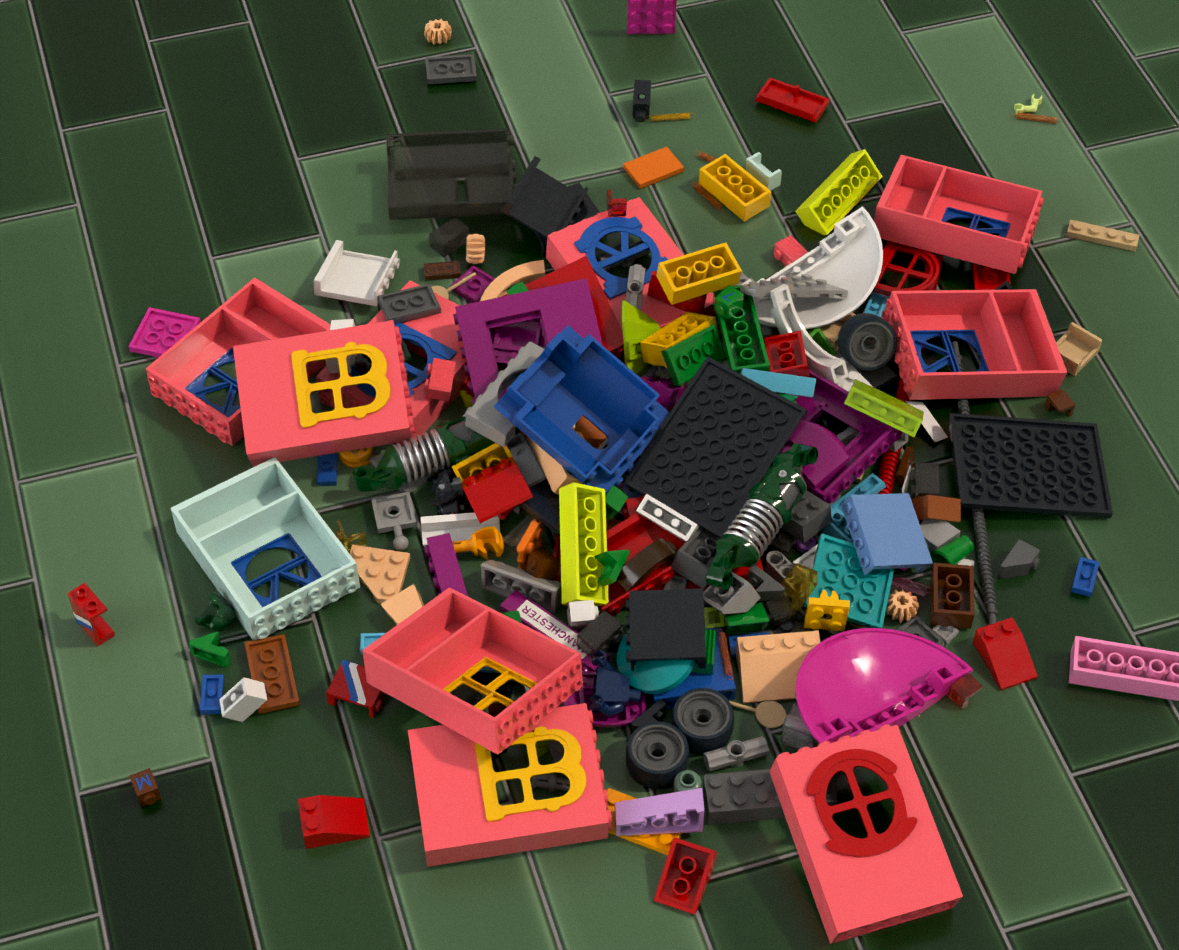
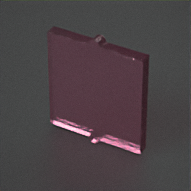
M899 576L892 579V586L924 597L926 594L929 595L930 587Z

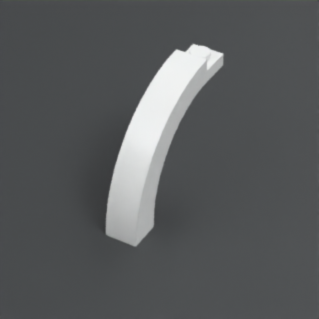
M783 284L769 291L773 303L770 310L780 334L801 330L808 369L834 384L849 377L844 359L832 356L823 350L804 328L795 310L788 285Z

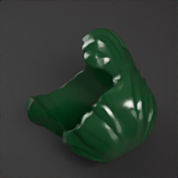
M213 591L208 596L210 605L204 613L195 617V623L221 632L233 623L235 613L224 597L218 591Z

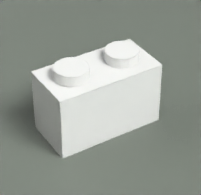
M594 601L569 602L567 610L568 626L576 631L593 630L594 624L597 623V618H599L598 606H594Z
M243 677L219 699L222 717L241 722L247 719L267 701L264 683Z

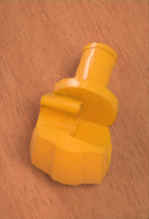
M490 526L476 530L475 533H472V537L469 540L453 541L455 554L472 551L474 556L480 555L488 560V550L492 551L496 557H501L504 551V541L497 528Z

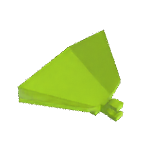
M622 300L625 365L637 376L642 377L653 365L643 362L640 342L661 328L657 321L625 300Z

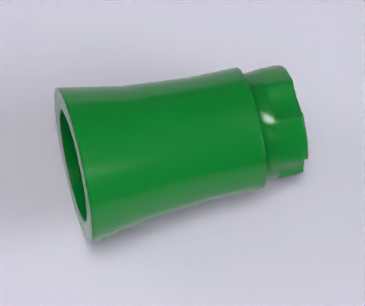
M965 535L955 538L948 544L931 552L932 562L957 565L974 550V544Z

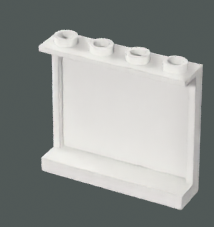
M336 240L314 279V295L377 306V296L383 295L385 289H388L389 281L393 279L395 269L399 268L400 258H398L397 251H394L391 258L343 250V241Z

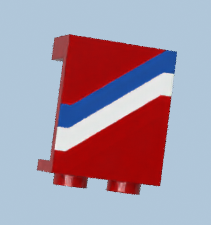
M86 583L67 593L77 623L97 646L115 636L114 631L100 616L108 611L106 606Z
M342 660L326 692L328 704L336 706L339 699L369 708L371 718H374L376 712L381 710L383 698L385 695H388L367 683L364 666Z

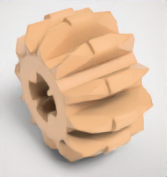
M435 19V21L429 20V23L425 24L424 36L428 43L433 42L434 45L436 43L441 45V43H447V40H450L452 30L448 21Z
M479 234L468 235L466 238V261L472 264L482 263L485 256V238Z
M903 589L900 592L894 590L892 594H889L886 616H891L892 621L898 619L900 623L903 620L906 622L910 621L911 618L916 616L919 608L917 596H912L911 591L905 593Z

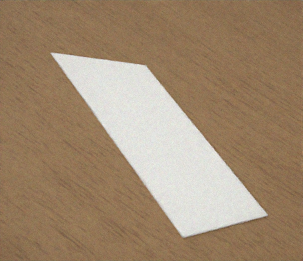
M905 401L907 404L924 411L921 424L934 442L948 438L923 402Z

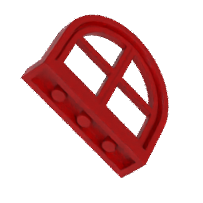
M888 241L883 249L881 273L872 292L890 297L892 291H929L936 285L939 279V263L936 257L929 251ZM896 251L915 255L908 268L890 264ZM919 257L928 264L930 274L912 270ZM886 270L903 274L897 288L879 283ZM908 276L925 280L916 287L902 288Z

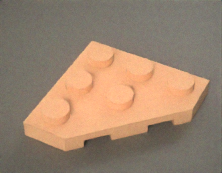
M352 545L350 555L357 563L359 579L370 590L377 603H383L401 592L410 561V553Z

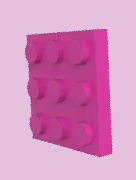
M628 0L627 34H675L677 0Z
M149 307L128 346L129 351L159 358L201 323V320L198 317Z

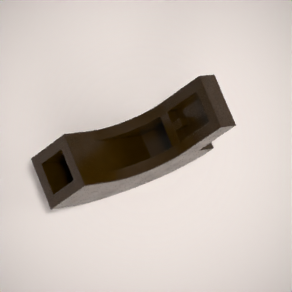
M663 538L656 540L637 553L621 569L616 580L627 592L642 584L657 568L674 561L678 552L675 545L669 541H664Z

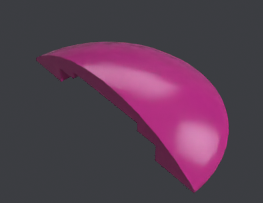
M883 628L854 629L838 633L823 640L807 654L797 675L796 700L800 715L819 744L825 741L833 743L843 736L849 735L851 738L858 736L860 732L870 730V732L876 731L883 725H898V727L904 725L953 690L973 669L946 648L920 636Z

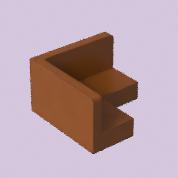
M925 495L911 499L918 521L926 519L956 523L961 521V499L935 495Z

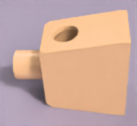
M413 584L381 603V606L394 623L398 625L423 607L424 604Z

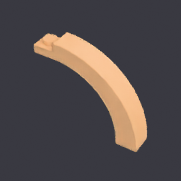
M544 260L524 263L505 271L489 284L480 301L508 294L507 290L521 281L526 285L545 276Z

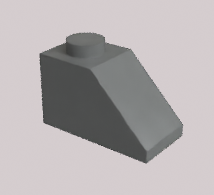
M1019 539L1001 564L998 577L1002 579L1028 575L1031 569H1036L1040 562V558H1038L1040 550Z

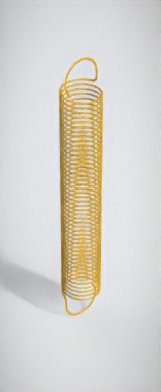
M677 113L674 115L664 114V116L660 114L659 116L654 115V117L651 115V122L654 121V118L656 121H660L659 118L661 121H667L669 117L671 120H675L674 117L676 120H682L684 116L686 119H690L688 113H679V115Z

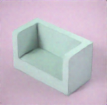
M757 152L746 159V171L771 191L781 185L782 171L780 169L773 173L761 164L762 154Z

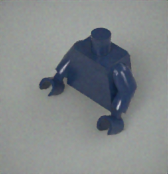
M600 650L594 653L596 658L592 659V664L594 666L599 665V668H597L594 677L593 696L589 698L592 701V704H590L592 712H601L607 717L625 712L628 701H640L641 690L629 689L630 678L613 668L606 661L607 657L603 651Z

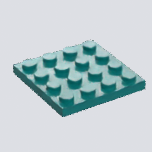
M821 534L818 540L804 607H807L809 597L820 598L823 590H826L827 595L830 597L832 591H836L839 600L850 601L847 621L859 625H867L869 628H882L894 569H873L869 574L864 575L853 543Z

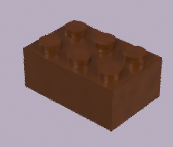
M933 563L930 576L931 626L942 625V627L953 626L955 628L971 629L975 616L974 566Z

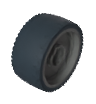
M861 313L852 316L842 325L838 335V347L841 355L849 364L861 370L873 371L882 368L891 360L896 351L897 338L893 328L883 318L874 314ZM868 338V341L863 344L864 340Z
M708 688L691 689L682 694L676 701L672 712L671 724L683 732L691 753L703 755V753L723 748L729 742L734 728L733 707L730 701L716 690Z
M655 721L641 725L632 732L626 747V764L630 775L637 783L651 789H664L674 785L676 775L688 767L689 746L685 735L681 730L667 722Z

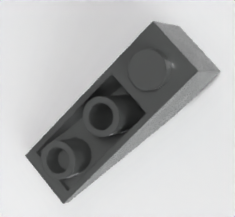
M523 433L515 435L508 442L507 447L527 486L532 487L545 480L546 477Z

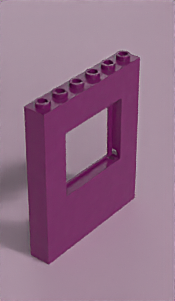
M587 278L456 306V314H453L455 325L459 324L460 330L457 331L459 342L463 341L464 347L460 348L462 358L467 360V364L464 365L466 376L470 375L471 381L468 382L470 393L474 392L475 398L471 399L472 405L476 403L480 394L483 395L486 392L488 385L494 382L499 374L489 329L540 318L546 345L567 325L585 339L590 334L603 345ZM508 387L501 393L498 401L506 393Z
M809 369L810 378H816L814 396L794 395L798 396L795 400L796 403L807 409L806 417L802 421L814 422L826 412L860 432L845 447L850 459L816 488L805 481L807 491L830 504L844 490L848 489L850 484L859 478L870 465H873L876 459L885 453L895 441H898L903 433L845 405L844 402L849 392Z

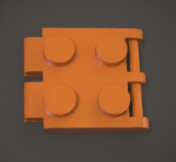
M536 518L534 521L532 520L517 546V552L519 553L517 557L518 568L526 571L527 561L532 551L539 546H543L542 523L538 522Z

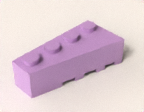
M702 788L615 802L616 836L703 832L704 801Z

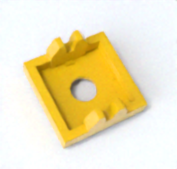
M823 590L820 598L809 597L804 628L845 631L850 601L839 600L836 591H832L829 597L826 590Z

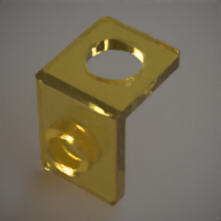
M340 519L337 520L338 531H336V536L343 543L347 551L351 550L352 545H367L365 532L346 536ZM356 538H361V539H362V540H361L360 542H358V543H355V544L351 543V542H352L354 539H356Z

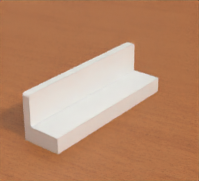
M475 513L421 517L423 546H427V537L450 533L453 543V541L469 540L472 537V533L485 527L494 526L500 532L499 517L497 515L481 524Z

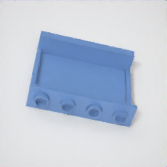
M909 493L850 495L841 504L864 575L869 574L873 569L915 568L917 573L925 571L933 564Z

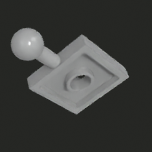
M405 492L371 498L378 534L394 531V548L398 551L405 550L409 542L403 536L402 529L417 527L410 493ZM392 510L398 511L395 515L389 514Z

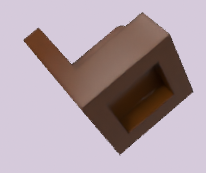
M1061 389L1047 395L1044 408L1048 412L1055 409L1059 413L1064 411L1070 417L1073 415L1075 403Z

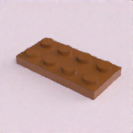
M285 634L244 642L252 680L263 682L267 694V701L258 708V713L262 714L299 706L300 703Z

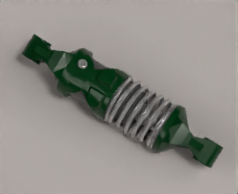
M464 414L457 421L450 419L442 421L438 427L430 430V434L424 432L423 439L420 435H417L418 447L415 440L410 437L413 451H411L406 440H403L406 454H404L400 443L389 445L386 447L385 453L376 469L358 466L353 470L352 474L356 487L361 492L375 491L381 488L398 490L401 486L410 483L411 478L417 480L418 476L423 478L425 473L428 475L431 474V471L437 473L438 468L443 470L445 466L452 467L493 445L495 442L465 426L466 417ZM517 427L515 429V435L519 434L518 432L521 431Z
M794 443L791 449L775 456L774 462L763 476V480L751 488L749 498L744 504L743 509L736 515L735 520L732 521V525L728 527V531L717 540L716 556L706 575L708 585L727 590L733 583V568L756 566L760 557L778 533L779 528L791 520L793 516L792 508L798 504L805 494L807 485L802 475V466L814 464L817 461L818 449L816 447Z

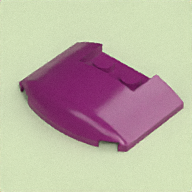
M540 318L489 329L496 362L500 366H508L509 361L512 358L515 359L521 347H525L529 341L543 349L546 347Z
M802 421L782 451H788L794 443L813 446L818 449L817 461L814 464L802 466L804 480L815 488L850 460L844 444L835 434L825 427L810 421Z
M582 671L583 686L563 702V706L586 703L587 709L592 711L590 708L592 701L589 698L593 696V683L596 671ZM641 692L639 702L628 701L625 712L611 717H607L601 712H592V726L621 727L630 725L646 711L645 694Z

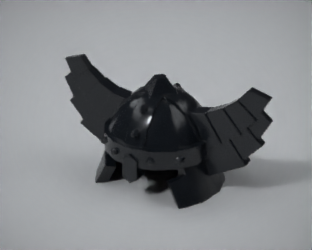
M444 469L441 474L427 479V481L433 482V486L429 489L430 493L436 495L429 502L431 506L447 503L455 497L459 499L460 503L466 504L461 479L456 476L453 469Z

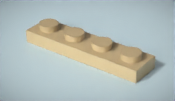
M1070 220L1066 235L1067 237L1136 252L1139 240L1138 234Z

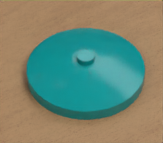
M626 634L617 652L619 672L630 678L629 686L635 690H641L645 694L664 693L677 687L688 677L696 662V659L637 661L636 665H634V671H631V663H627L626 650H630V645L626 646Z

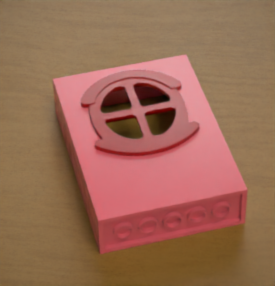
M883 725L873 732L865 730L855 737L850 738L847 735L833 743L825 741L818 744V747L811 749L810 747H803L796 753L789 754V752H785L777 756L769 773L830 944L953 909L963 898L898 725ZM863 767L873 771L886 783L888 790L863 796L853 773V768ZM842 771L846 775L854 799L829 806L826 802L828 783L837 772ZM891 799L894 803L892 822L884 833L878 834L873 827L867 805ZM857 809L865 826L867 838L859 839L848 835L836 825L832 815Z

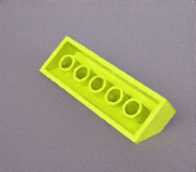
M865 149L851 153L795 212L805 226L826 236L834 229L835 224L841 221L883 176Z
M573 482L559 488L562 605H569V602L593 600L594 606H605L609 602L608 585L602 587L597 582L601 575L600 571L604 566L594 557L607 551L605 489Z

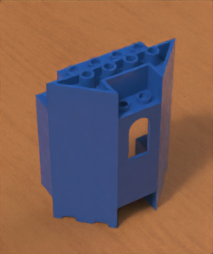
M569 325L556 334L546 345L540 356L523 374L521 373L508 387L506 393L493 406L582 484L605 489V494L613 485L618 487L624 480L621 476L625 471L628 474L635 466L633 462L641 457L670 413L656 401L660 394L590 334L584 339ZM582 416L607 436L608 445L606 448L601 450L595 449L572 429Z

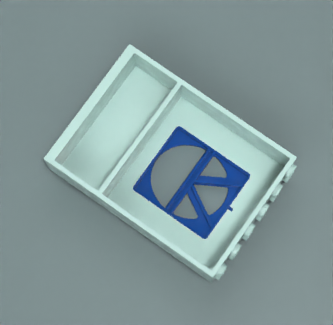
M276 457L171 507L177 534L218 592L232 606L235 616L252 640L264 639L268 635L285 628L295 621L301 620L306 615L318 611L329 603L335 602L339 598L353 593L356 589L360 588L357 563ZM272 548H283L300 555L249 582L246 580V569L249 562L262 551ZM303 563H306L308 566V578L288 572ZM279 576L303 585L302 588L280 599L278 598ZM271 580L269 598L253 591L254 588Z

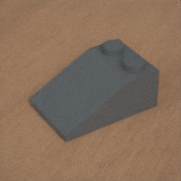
M699 528L678 550L671 565L672 569L679 575L692 581L695 585L705 589L708 585L706 582L707 571L716 556L717 540L720 538Z

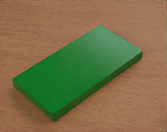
M714 324L661 351L674 386H679L692 379L707 356L719 363L726 360Z

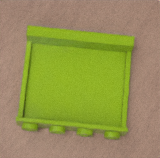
M857 379L854 380L844 402L845 405L912 437H915L923 421L924 411Z

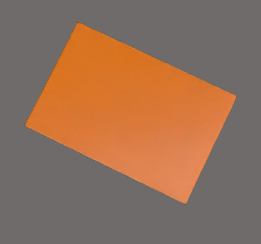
M668 147L623 163V169L640 189L684 172V166Z

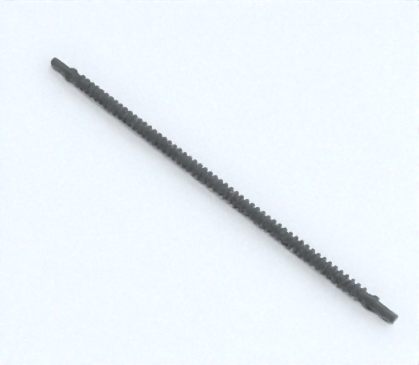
M954 341L951 344L960 371L964 372L958 342ZM956 399L957 409L959 410L958 414H969L968 399ZM972 509L978 563L980 564V577L982 578L983 600L985 602L984 606L987 607L985 614L990 625L997 622L996 616L998 612L995 608L997 603L995 601V589L991 573V560L989 559V546L987 545L986 524L983 518L984 510Z

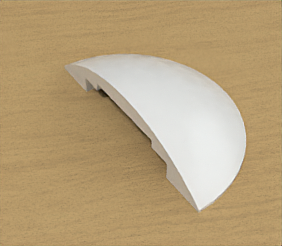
M864 207L859 208L836 223L834 233L821 240L819 246L766 279V281H770V279L791 278V276L800 277L802 274L811 275L812 279H823L827 281V284L848 290L847 298H842L838 295H834V298L820 295L819 297H794L795 294H791L795 310L805 329L829 325L855 311L872 293L878 282L883 263L882 241L875 222ZM749 279L741 285L749 284L752 281ZM753 297L759 324L777 328L770 307L773 306L771 297Z

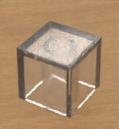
M794 702L790 714L786 715L782 726L781 744L798 750L803 747L814 748L817 740L806 727L800 715L798 705Z

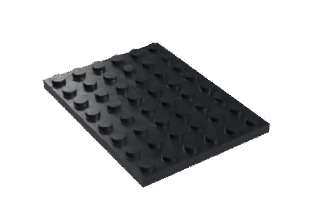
M707 356L625 479L624 484L644 496L646 494L650 495L698 524L700 528L721 538L728 531V527L732 525L736 515L743 509L750 496L751 488L763 480V476L769 467L772 466L775 456L781 454L807 414V409Z
M949 413L948 423L958 499H961V508L1099 518L1112 517L1113 510L1097 424Z

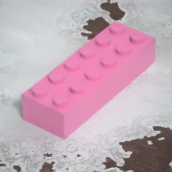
M1075 636L1070 655L1069 683L1179 701V652Z

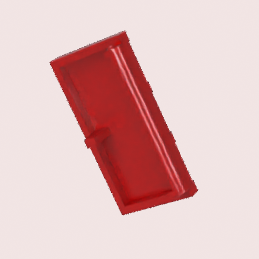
M769 78L757 94L755 101L816 123L829 105L830 99L801 89L800 85L795 87Z

